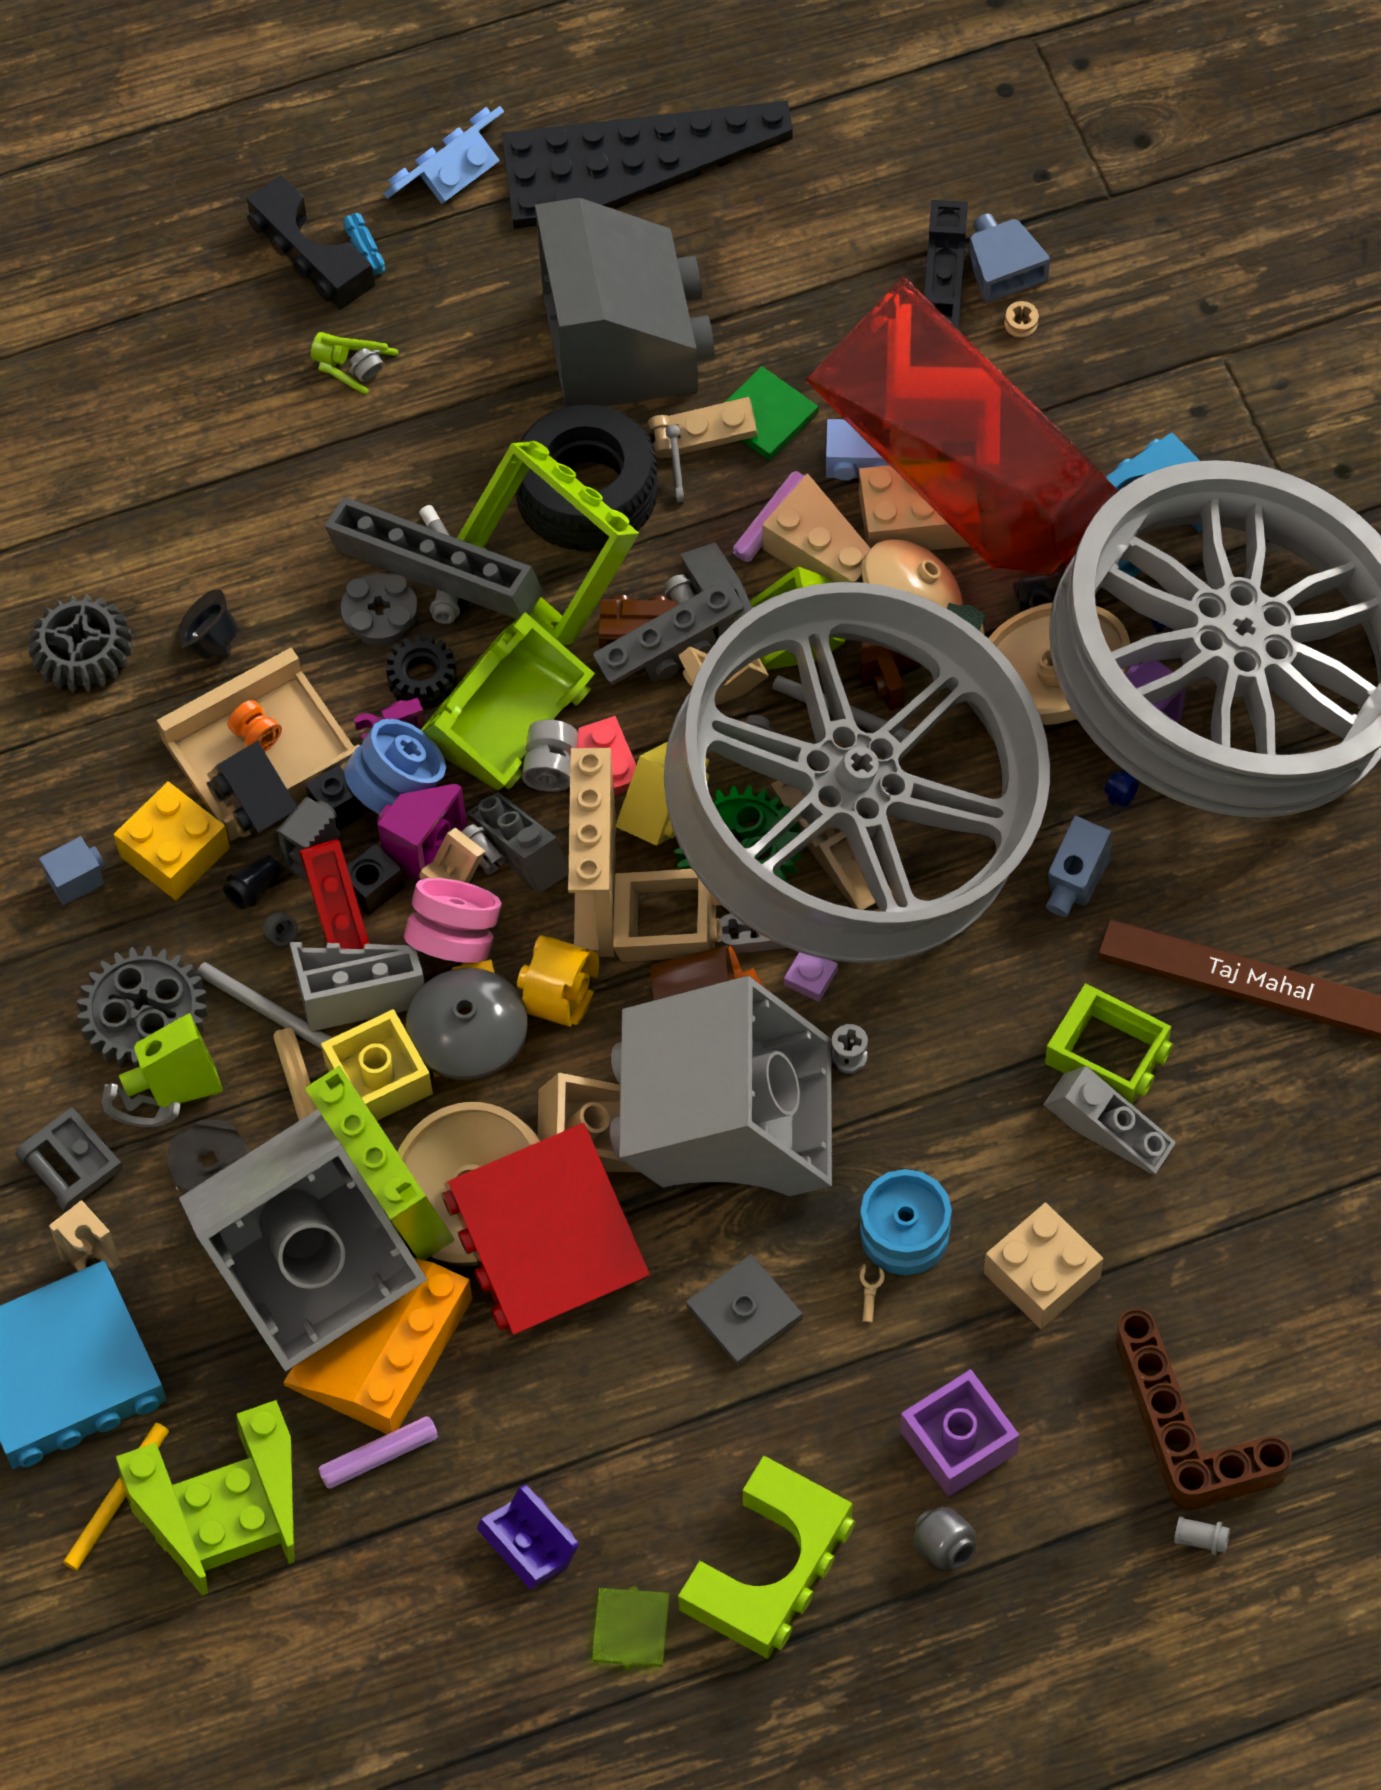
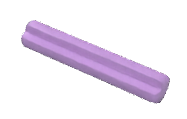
M794 471L788 476L734 545L733 554L736 558L741 559L743 562H749L762 547V524L805 475Z
M425 1416L321 1465L318 1468L321 1480L327 1488L331 1489L435 1440L438 1437L436 1427L430 1417Z

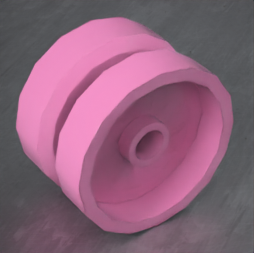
M445 878L419 880L415 886L411 903L417 912L412 913L408 917L404 933L406 943L418 951L444 960L462 963H477L486 960L490 955L494 938L488 928L494 927L498 922L502 905L500 899L488 890L458 880Z

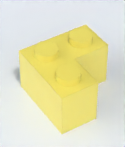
M668 742L639 757L615 826L656 846L669 838L675 837L666 805L664 788V764ZM705 758L706 769L709 763V759ZM706 773V781L708 782L709 774Z

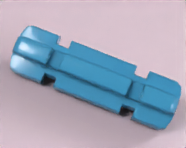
M358 213L346 216L343 219L344 229L347 235L351 237L352 245L372 264L374 277L377 274L384 273L385 262L381 254L377 252L378 248L368 228L364 226L365 222L362 216Z

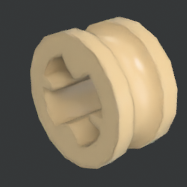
M1014 302L1007 308L1004 322L1005 329L1014 337L1030 336L1037 328L1038 310L1029 302ZM1019 315L1020 318H1022V315L1027 316L1028 323L1024 324L1021 321V324H1017L1015 316Z

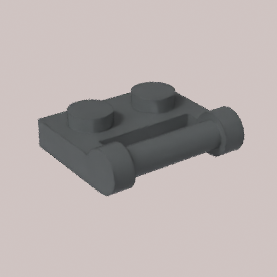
M73 1107L22 1143L15 1152L16 1157L22 1164H29L58 1198L57 1204L64 1212H67L79 1201H83L85 1197L123 1170L119 1159ZM48 1146L51 1147L78 1178V1181L70 1187L41 1155L42 1151Z

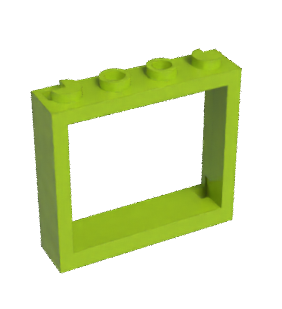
M536 441L511 443L457 539L486 549L484 547L529 468L607 534L609 539L563 616L542 597H540L529 614L531 618L562 645L574 644L638 537L639 532L629 525V519L623 513L612 510L602 501L603 497L599 492L584 486L575 478V472L571 468L556 462L549 456V450L544 445Z
M340 1065L305 1088L306 1092L416 1257L426 1260L455 1241Z

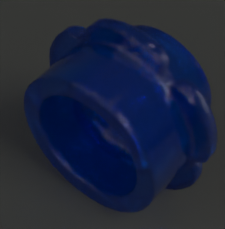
M1125 770L1120 774L1117 772L1113 773L1105 787V793L1108 794L1110 804L1115 805L1117 803L1123 807L1128 806L1136 795L1139 780Z

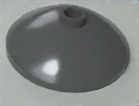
M478 968L454 969L429 980L412 999L406 1017L407 1034L425 1066L441 1076L456 1080L484 1078L506 1067L521 1050L528 1028L526 1008L514 986L503 977ZM465 1007L472 1010L466 1015L458 1013L460 1009Z

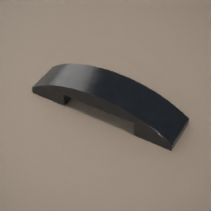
M931 200L921 332L958 334L968 202Z

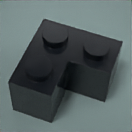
M258 741L217 764L207 774L210 779L207 782V786L214 799L218 803L223 801L227 808L234 805L236 810L232 813L242 831L246 832L249 830L253 837L291 815L297 808L295 801Z

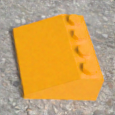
M414 1258L426 1276L427 1281L293 1366L283 1382L284 1386L385 1434L398 1430L473 1299L470 1279L433 1262Z

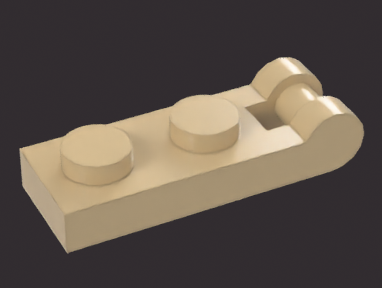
M749 397L670 416L657 415L648 420L649 431L655 437L653 446L656 458L661 459L672 457L670 438L665 433L666 428L672 424L677 425L680 429L681 438H677L679 455L758 436L753 407Z

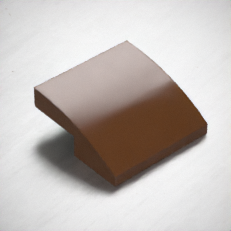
M728 946L652 964L653 999L655 1001L735 979Z

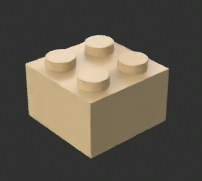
M1045 1202L986 1253L984 1274L1042 1330L1101 1278L1104 1258Z

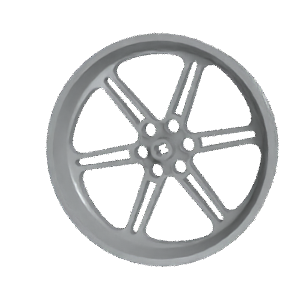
M834 582L794 589L763 602L735 621L719 637L708 652L695 677L692 689L675 718L668 739L664 764L666 805L673 831L692 870L717 901L741 922L782 946L827 960L851 963L884 962L921 954L944 944L978 920L993 903L1005 885L1008 876L1019 865L1031 847L1043 820L1050 786L1049 751L1041 717L1022 678L1003 653L973 625L931 600L907 591L860 582ZM829 638L861 641L897 652L927 668L931 672L934 682L878 731L865 733L855 723L829 646ZM810 645L814 648L823 688L825 691V695L828 701L833 721H830V717L822 693ZM780 650L789 651L796 656L801 683L816 743L804 742L729 718L720 713L716 708V693L726 681L752 661ZM943 688L951 689L952 693L901 743L893 736ZM966 701L986 727L997 748L1002 771L1001 798L990 799L908 774L901 769L899 761L953 706ZM834 740L841 741L847 748L838 746ZM710 751L716 752L744 767L797 787L802 791L804 798L754 846L744 848L724 823L711 799L706 781V753ZM874 752L882 755L884 760L878 759ZM808 764L816 765L821 772L812 770ZM883 787L892 789L896 795L887 793ZM819 799L827 800L833 807L823 805ZM857 811L867 813L870 819L861 817ZM887 817H895L949 830L982 834L995 841L996 852L988 864L959 889L931 901L920 900L914 897L911 892ZM801 818H804L810 824L768 861L761 864L756 860ZM827 828H839L847 835L857 863L880 912L853 909L824 901L789 885L774 875L773 872ZM870 839H873L884 873L882 871V868L880 866L879 860L877 858V855L875 853V850ZM888 883H889L890 888H891V890H892V892H893V895H894V897H895V899H896V901H897V904H896V902H895V900H894V898H893V896H892V893H891V891H890V889H889Z

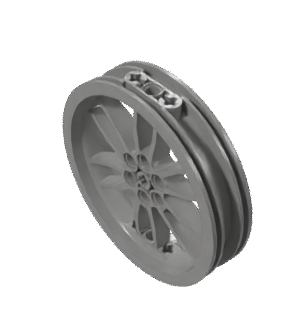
M1195 461L1153 471L1123 487L1101 507L1087 527L1076 555L1067 566L1058 584L1050 614L1049 639L1054 670L1064 697L1081 726L1102 751L1130 775L1163 795L1202 810L1239 817H1278L1308 811L1335 800L1364 779L1381 758L1380 534L1354 510L1321 488L1272 468L1235 461ZM1202 525L1203 564L1208 585L1173 557L1140 540L1136 536L1165 527ZM1221 527L1246 532V571L1244 578L1234 577L1222 544ZM1265 539L1296 554L1320 573L1308 576L1276 597L1265 595L1260 589L1266 552ZM1121 560L1124 562L1128 560L1156 580L1169 593L1155 589L1118 569ZM1102 587L1136 612L1176 631L1148 636L1111 652L1098 620L1095 594ZM1333 588H1336L1350 605V607L1334 612L1296 616L1292 610L1300 603ZM1361 623L1375 657L1378 686H1373L1341 662L1301 643L1327 638ZM1181 658L1184 664L1175 672L1137 689L1121 670L1142 662ZM1201 677H1208L1213 680L1217 687L1210 725L1212 741L1179 725L1152 704L1171 697ZM1308 681L1322 685L1358 704L1357 708L1360 711L1357 715L1353 713L1351 716L1321 694ZM1269 689L1302 716L1344 739L1342 743L1310 753L1276 755L1275 714ZM1233 697L1244 698L1255 731L1257 753L1230 748V708Z

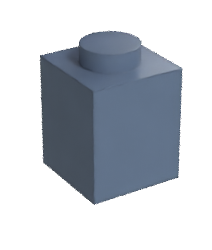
M81 836L39 858L44 876L63 906L104 885L101 869L105 867V863L95 846L88 848Z

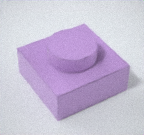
M799 952L784 977V986L820 1002L838 971V963Z

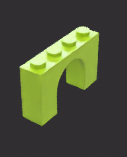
M763 1456L743 1489V1505L779 1524L791 1533L800 1549V1557L796 1566L785 1578L776 1583L766 1586H751L736 1581L699 1561L678 1595L679 1611L769 1659L775 1647L781 1650L785 1646L793 1629L789 1625L796 1612L803 1614L807 1609L814 1594V1591L810 1590L817 1576L823 1579L827 1575L835 1559V1556L831 1554L838 1541L842 1543L847 1541L856 1521L852 1519L853 1503Z

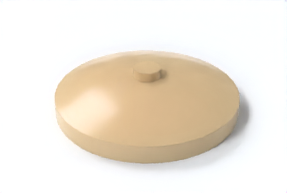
M1052 603L1035 606L1013 616L1000 625L988 638L1009 660L1022 678L1034 700L1043 725L1059 724L1077 719L1060 688L1052 662L1049 639ZM1096 606L1100 627L1110 651L1112 652L1131 644L1128 633L1121 621L1109 611ZM1132 666L1123 668L1121 670L1124 674H1126Z
M463 1102L449 1105L433 1112L419 1122L399 1147L398 1154L455 1239V1241L430 1257L451 1265H478L473 1252L468 1255L466 1254L458 1236V1231L463 1230L457 1214L449 1215L441 1193L447 1191L444 1183L540 1142L532 1129L511 1112L499 1106L483 1102Z

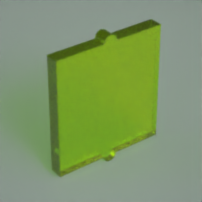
M636 1586L631 1587L630 1590L599 1588L592 1662L623 1664L626 1669L631 1668L632 1665L663 1667L669 1593L638 1591Z

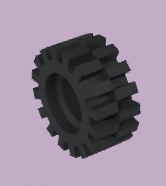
M414 635L415 642L410 643L407 637L402 640L403 648L396 644L392 648L393 655L388 654L386 672L390 692L393 691V696L397 701L400 699L402 701H409L418 698L421 707L422 703H428L429 709L435 708V700L438 699L442 704L446 699V693L450 694L454 690V685H457V672L453 652L450 647L446 649V643L441 639L435 645L434 636L428 635L427 640L422 641L421 635ZM417 664H430L436 668V674L424 681L410 679L407 676V671Z

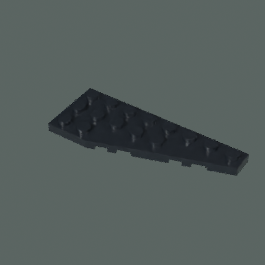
M788 101L503 132L502 142L513 228L537 226L535 204L582 198L606 207L614 205L615 208H619L628 204V199L645 192H649L651 195L701 175V170L716 164L722 167L732 163L733 157L748 151H752L754 154L793 138V128Z

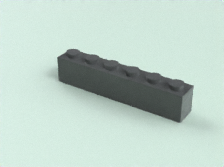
M347 497L342 498L324 525L335 548L340 553L400 574L411 580L517 619L525 612L529 615L544 593L532 566Z

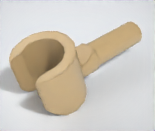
M863 1264L858 1272L859 1278L864 1285L865 1295L862 1322L873 1323L876 1291L883 1283L885 1277L879 1265L878 1278L873 1282L866 1281L864 1279L866 1265Z

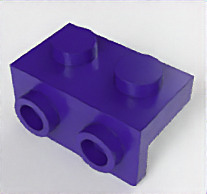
M527 1485L518 1488L512 1502L483 1517L476 1528L530 1590L566 1570L579 1546L571 1531L562 1525L546 1507L545 1502L539 1496H536Z

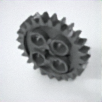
M150 946L146 947L143 956H138L134 947H131L129 958L123 959L116 952L114 953L115 964L111 966L102 960L100 964L103 973L90 972L89 977L93 985L81 986V991L85 998L77 1000V1005L81 1012L77 1015L80 1026L83 1027L81 1029L85 1040H91L90 1045L94 1053L102 1050L104 1061L108 1062L116 1055L119 1068H123L128 1060L133 1061L134 1068L139 1067L134 1046L138 1041L151 1035L146 1033L150 1028H163L190 1013L198 1031H204L205 1029L201 1018L208 1016L207 1006L204 1004L208 1001L206 990L202 989L204 987L201 976H195L192 964L183 967L181 955L178 954L169 961L167 949L163 948L158 956L155 957ZM128 983H139V985L133 989H124V986ZM167 993L177 994L174 998L169 1000L161 999V997ZM114 1017H125L124 1020H122L119 1023H109V1021Z

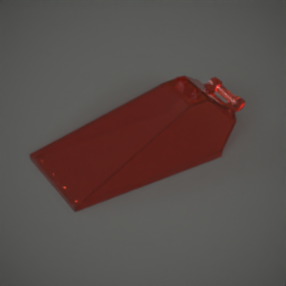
M904 276L893 285L805 379L993 569L1004 568L1049 575L1063 562L1068 566L1076 555L1077 551L1075 548L1080 544L1094 516L1118 492L1102 472Z

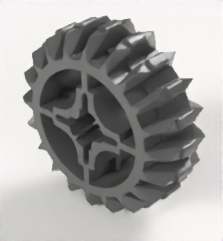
M71 594L68 603L63 604L56 599V608L54 610L44 607L42 612L43 618H34V630L29 631L28 636L30 642L28 652L30 658L33 659V667L37 670V673L41 672L42 679L46 683L53 681L54 686L58 690L68 684V688L73 694L78 686H84V689L89 693L92 684L98 683V685L104 688L106 677L117 680V669H126L128 663L126 657L131 656L132 634L131 630L128 629L126 617L123 614H119L115 604L107 606L106 601L102 597L93 603L92 598L88 594L85 595L82 601H77L76 597ZM90 626L100 628L107 634H101V630H94ZM52 652L59 653L60 656L67 657L70 659V661L63 660L54 655Z

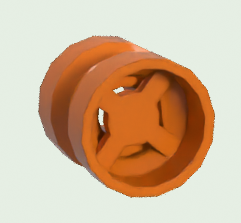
M248 700L237 707L227 723L228 729L237 737L245 739L244 742L247 747L258 741L264 752L277 742L282 732L281 725L272 717H266L264 709L254 700Z

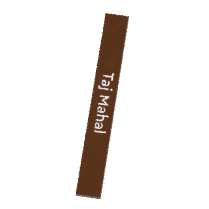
M1112 919L1109 921L1099 951L1098 959L1381 1040L1380 995Z

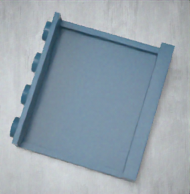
M105 1260L0 1306V1442L12 1469L19 1466H32L41 1461L44 1455L52 1451L70 1449L78 1445L84 1437L97 1431H110L116 1428L122 1420L135 1414H148L156 1410L160 1403L167 1400L160 1379Z

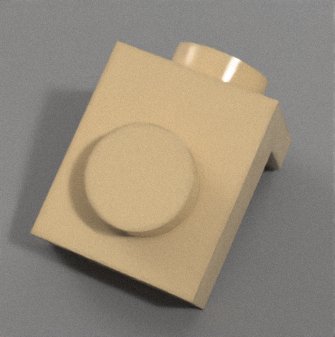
M454 828L446 834L433 862L421 870L419 878L422 880L427 878H445L470 883L486 851L457 828Z

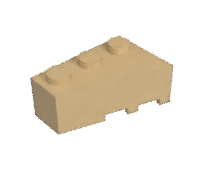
M808 473L762 524V549L791 568L802 567L830 578L831 583H864L862 563L871 548Z

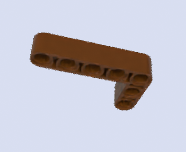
M1139 1308L1125 1311L1118 1322L1116 1347L1173 1502L1182 1509L1193 1510L1281 1484L1287 1476L1292 1457L1289 1445L1281 1438L1275 1436L1264 1437L1203 1454L1154 1318L1146 1310ZM1129 1329H1139L1146 1336L1135 1339L1128 1336L1126 1331ZM1152 1366L1158 1370L1159 1374L1147 1376L1141 1373L1139 1368ZM1157 1403H1164L1169 1405L1173 1411L1168 1414H1161L1155 1411L1152 1406ZM1170 1441H1179L1187 1449L1182 1452H1175L1169 1449L1166 1444ZM1265 1456H1272L1278 1459L1281 1465L1278 1467H1268L1260 1459ZM1231 1467L1236 1469L1241 1476L1236 1479L1226 1478L1220 1470ZM1193 1479L1201 1487L1197 1490H1188L1180 1484V1481Z

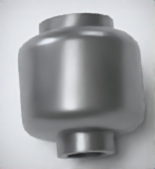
M940 1507L925 1511L919 1516L915 1523L913 1546L936 1569L942 1571L960 1569L974 1556L976 1551V1532L955 1510L949 1507Z

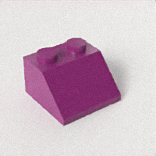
M450 784L400 794L392 806L388 804L381 811L377 820L381 848L406 875L417 881L422 880L419 878L421 870L433 862L446 834L454 828L462 832L467 826L461 786Z

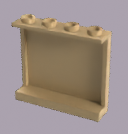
M292 648L281 652L157 720L161 740L212 816L225 825L230 842L238 837L248 836L251 833L249 830L246 832L242 831L232 813L236 810L234 805L227 808L223 801L218 803L214 799L207 786V782L210 781L207 774L217 764L247 747L244 742L245 739L237 737L227 726L229 717L242 703L248 700L256 701L264 709L266 717H272L281 725L282 732L279 739L265 753L296 805L300 804L305 797H308L305 784L337 765L344 771L347 760L356 748L360 746L359 744L353 746L301 671L299 658Z
M571 748L568 892L575 893L574 945L595 951L599 957H614L616 812L611 748Z

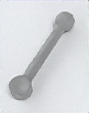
M672 424L666 428L665 433L670 438L676 501L680 503L684 502L677 437L680 435V429L677 425Z

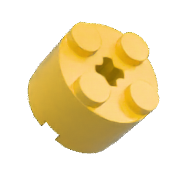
M540 935L534 946L533 959L530 966L524 965L521 968L517 980V987L523 989L522 1000L526 1013L564 1026L572 1027L571 1024H579L587 1012L594 991L589 990L588 987L590 977L598 978V953L581 946Z

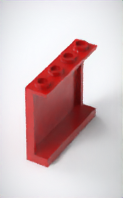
M581 1123L444 1183L447 1191L441 1193L445 1207L450 1216L457 1214L463 1228V1230L458 1231L461 1244L467 1255L472 1252L474 1253L480 1267L474 1270L476 1279L483 1293L490 1290L496 1306L490 1308L498 1329L500 1331L506 1329L509 1336L650 1275L585 1123Z

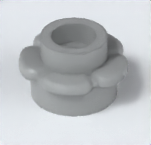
M369 349L358 351L350 360L352 364L349 370L353 376H357L361 382L373 378L384 367V362L379 357L380 351L373 350L371 352Z

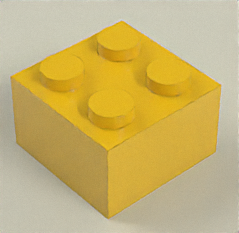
M169 781L114 833L119 856L175 901L230 849L225 825Z

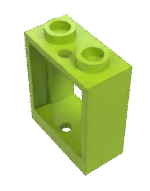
M1085 983L1047 1045L1045 1064L1062 1073L1087 1066L1133 1105L1138 1095L1145 1097L1155 1077L1151 1073L1156 1064L1164 1065L1172 1051L1173 1043L1169 1042L1171 1026ZM1092 1016L1151 1045L1130 1082L1071 1052Z

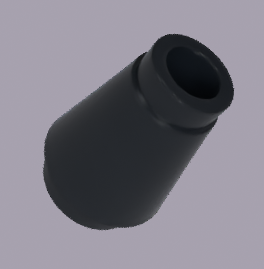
M266 854L262 858L229 875L227 883L223 885V891L228 900L237 908L253 907L275 880L276 876L281 873V867L272 856Z

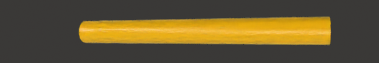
M155 1423L139 1448L155 1442L159 1448L168 1435L169 1430L163 1425ZM118 1478L64 1559L63 1563L67 1567L75 1571L79 1569L126 1498L120 1478Z

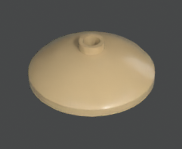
M889 539L874 545L864 557L862 563L864 583L883 585L910 592L931 600L962 618L963 601L955 577L948 567L926 548L909 541Z

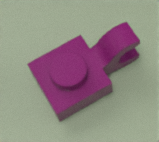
M418 698L395 702L389 708L381 711L382 717L365 713L354 718L356 731L366 727L372 728L374 724L382 719H397L410 723L420 730L425 725L423 709ZM367 733L361 735L362 743Z

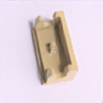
M82 1200L49 1225L60 1259L65 1264L69 1262L77 1272L87 1268V1262L93 1258L101 1261L105 1260L108 1269L111 1271L120 1265L110 1231Z

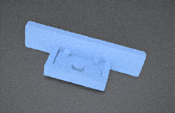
M501 106L492 112L485 107L470 119L473 126L467 131L463 132L460 127L442 140L446 146L436 153L432 147L418 157L415 161L419 166L409 173L406 168H403L388 180L391 187L383 193L387 199L420 175L439 202L443 204L500 160L479 131L504 112Z

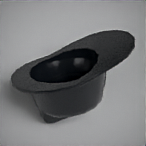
M214 589L200 597L186 612L179 626L181 648L183 650L189 649L204 659L212 658L217 654L228 658L231 655L232 649L230 642L234 639L239 629L237 622L227 609L225 594L221 590Z

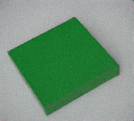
M763 366L725 401L750 398L758 436L741 441L769 461L819 414L818 405Z

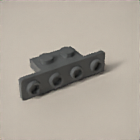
M724 579L594 652L593 656L610 685L618 683L643 668L652 684L659 680L671 678L680 668L684 667L678 655L688 647L708 654L717 641L712 629L742 613L745 608L729 580Z

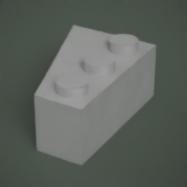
M290 942L295 976L310 1032L375 1018L392 1009L396 1013L407 1011L416 993L425 985L417 951L410 945L365 944L364 949H340V943H327L326 948H303L302 942Z

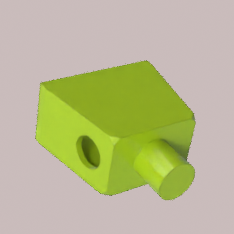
M190 1013L138 1041L134 1049L139 1067L119 1074L128 1097L150 1089L158 1106L163 1108L168 1107L172 1102L183 1103L223 1091L216 1067Z

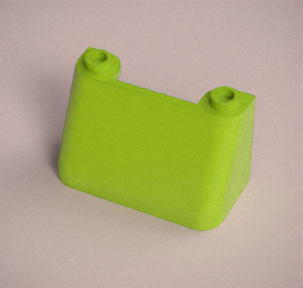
M525 612L496 637L422 727L421 731L436 743L445 760L495 790H499L502 787H506L509 790L522 776V770L519 767L523 762L522 758L527 753L526 742L529 726L540 720H554L559 712L570 702L575 706L578 705L591 690L587 683L595 673Z

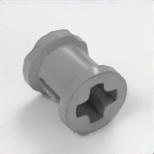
M845 1024L837 1028L832 1035V1063L842 1073L854 1074L858 1070L863 1069L867 1063L866 1049L868 1037L861 1027L854 1024ZM848 1047H852L851 1051H847ZM845 1059H849V1064L845 1063Z

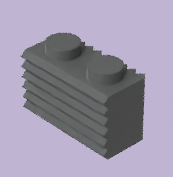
M305 797L276 831L280 841V851L282 852L284 867L306 882L308 880L299 851L338 839L340 836V832L335 824L337 814L327 803L323 801L315 802L309 797Z

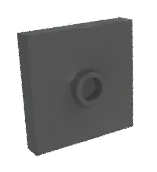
M752 1254L686 1301L688 1310L737 1367L803 1319V1313Z

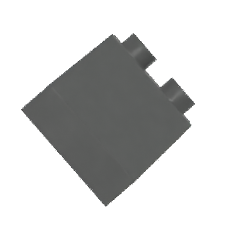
M582 198L535 204L542 294L565 407L584 404L607 407L698 392L697 362L714 360L715 349L709 316L704 315L690 318L687 301L702 299L701 281L695 255L677 258L670 228Z

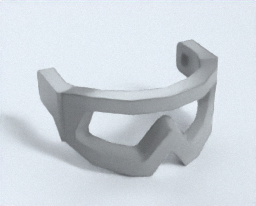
M110 1083L109 1085H104L101 1103L103 1104V1110L112 1119L123 1124L137 1127H159L169 1124L179 1115L180 1103L172 1102L168 1107H160L154 1118L128 1115L112 1106V1101L116 1095L121 1097L124 1107L128 1112L136 1109L141 1103L158 1106L155 1098L140 1094L131 1099L127 1096L124 1089L118 1088L117 1084Z

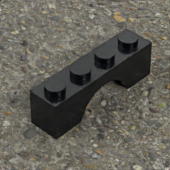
M282 175L247 198L249 209L247 219L252 228L259 234L263 232L270 239L274 250L280 256L286 255L292 261L297 273L304 279L308 277L315 284L317 292L325 301L331 300L341 310L375 286L372 264L350 242L339 245H322L310 241L300 232L307 220L304 197Z

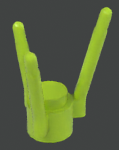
M319 332L314 338L311 347V358L314 361L320 362L319 371L333 375L348 386L366 395L369 393L368 388L335 368L337 364H344L349 350L360 351L362 349H369L371 352L379 350L381 355L397 356L399 352L397 349L388 348L386 343L341 338Z

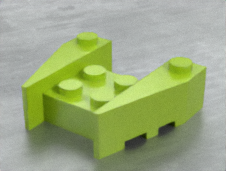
M277 1400L236 1414L238 1434L248 1457L247 1459L183 1482L171 1484L156 1442L116 1456L118 1475L132 1513L141 1523L145 1524L155 1536L158 1544L165 1552L167 1551L181 1567L184 1575L202 1596L208 1594L207 1579L204 1571L279 1544L283 1548L288 1564L295 1562L291 1436Z

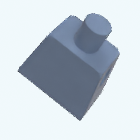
M983 214L974 221L973 227L977 233L972 234L969 238V260L985 304L1048 281L1050 257L1019 220L1012 219L997 224L992 214Z
M1074 816L1048 873L1049 891L1052 894L1046 904V908L1050 912L1061 917H1067L1074 903L1081 906L1087 905L1112 858L1110 830Z

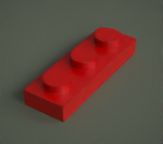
M335 839L300 850L299 853L326 945L327 943H340V949H364L365 944H369L340 841Z

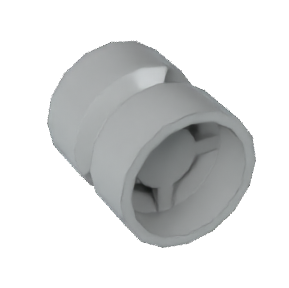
M540 720L529 726L526 742L527 754L524 758L522 779L525 784L545 792H559L570 787L571 748H577L578 732L573 726L557 720Z

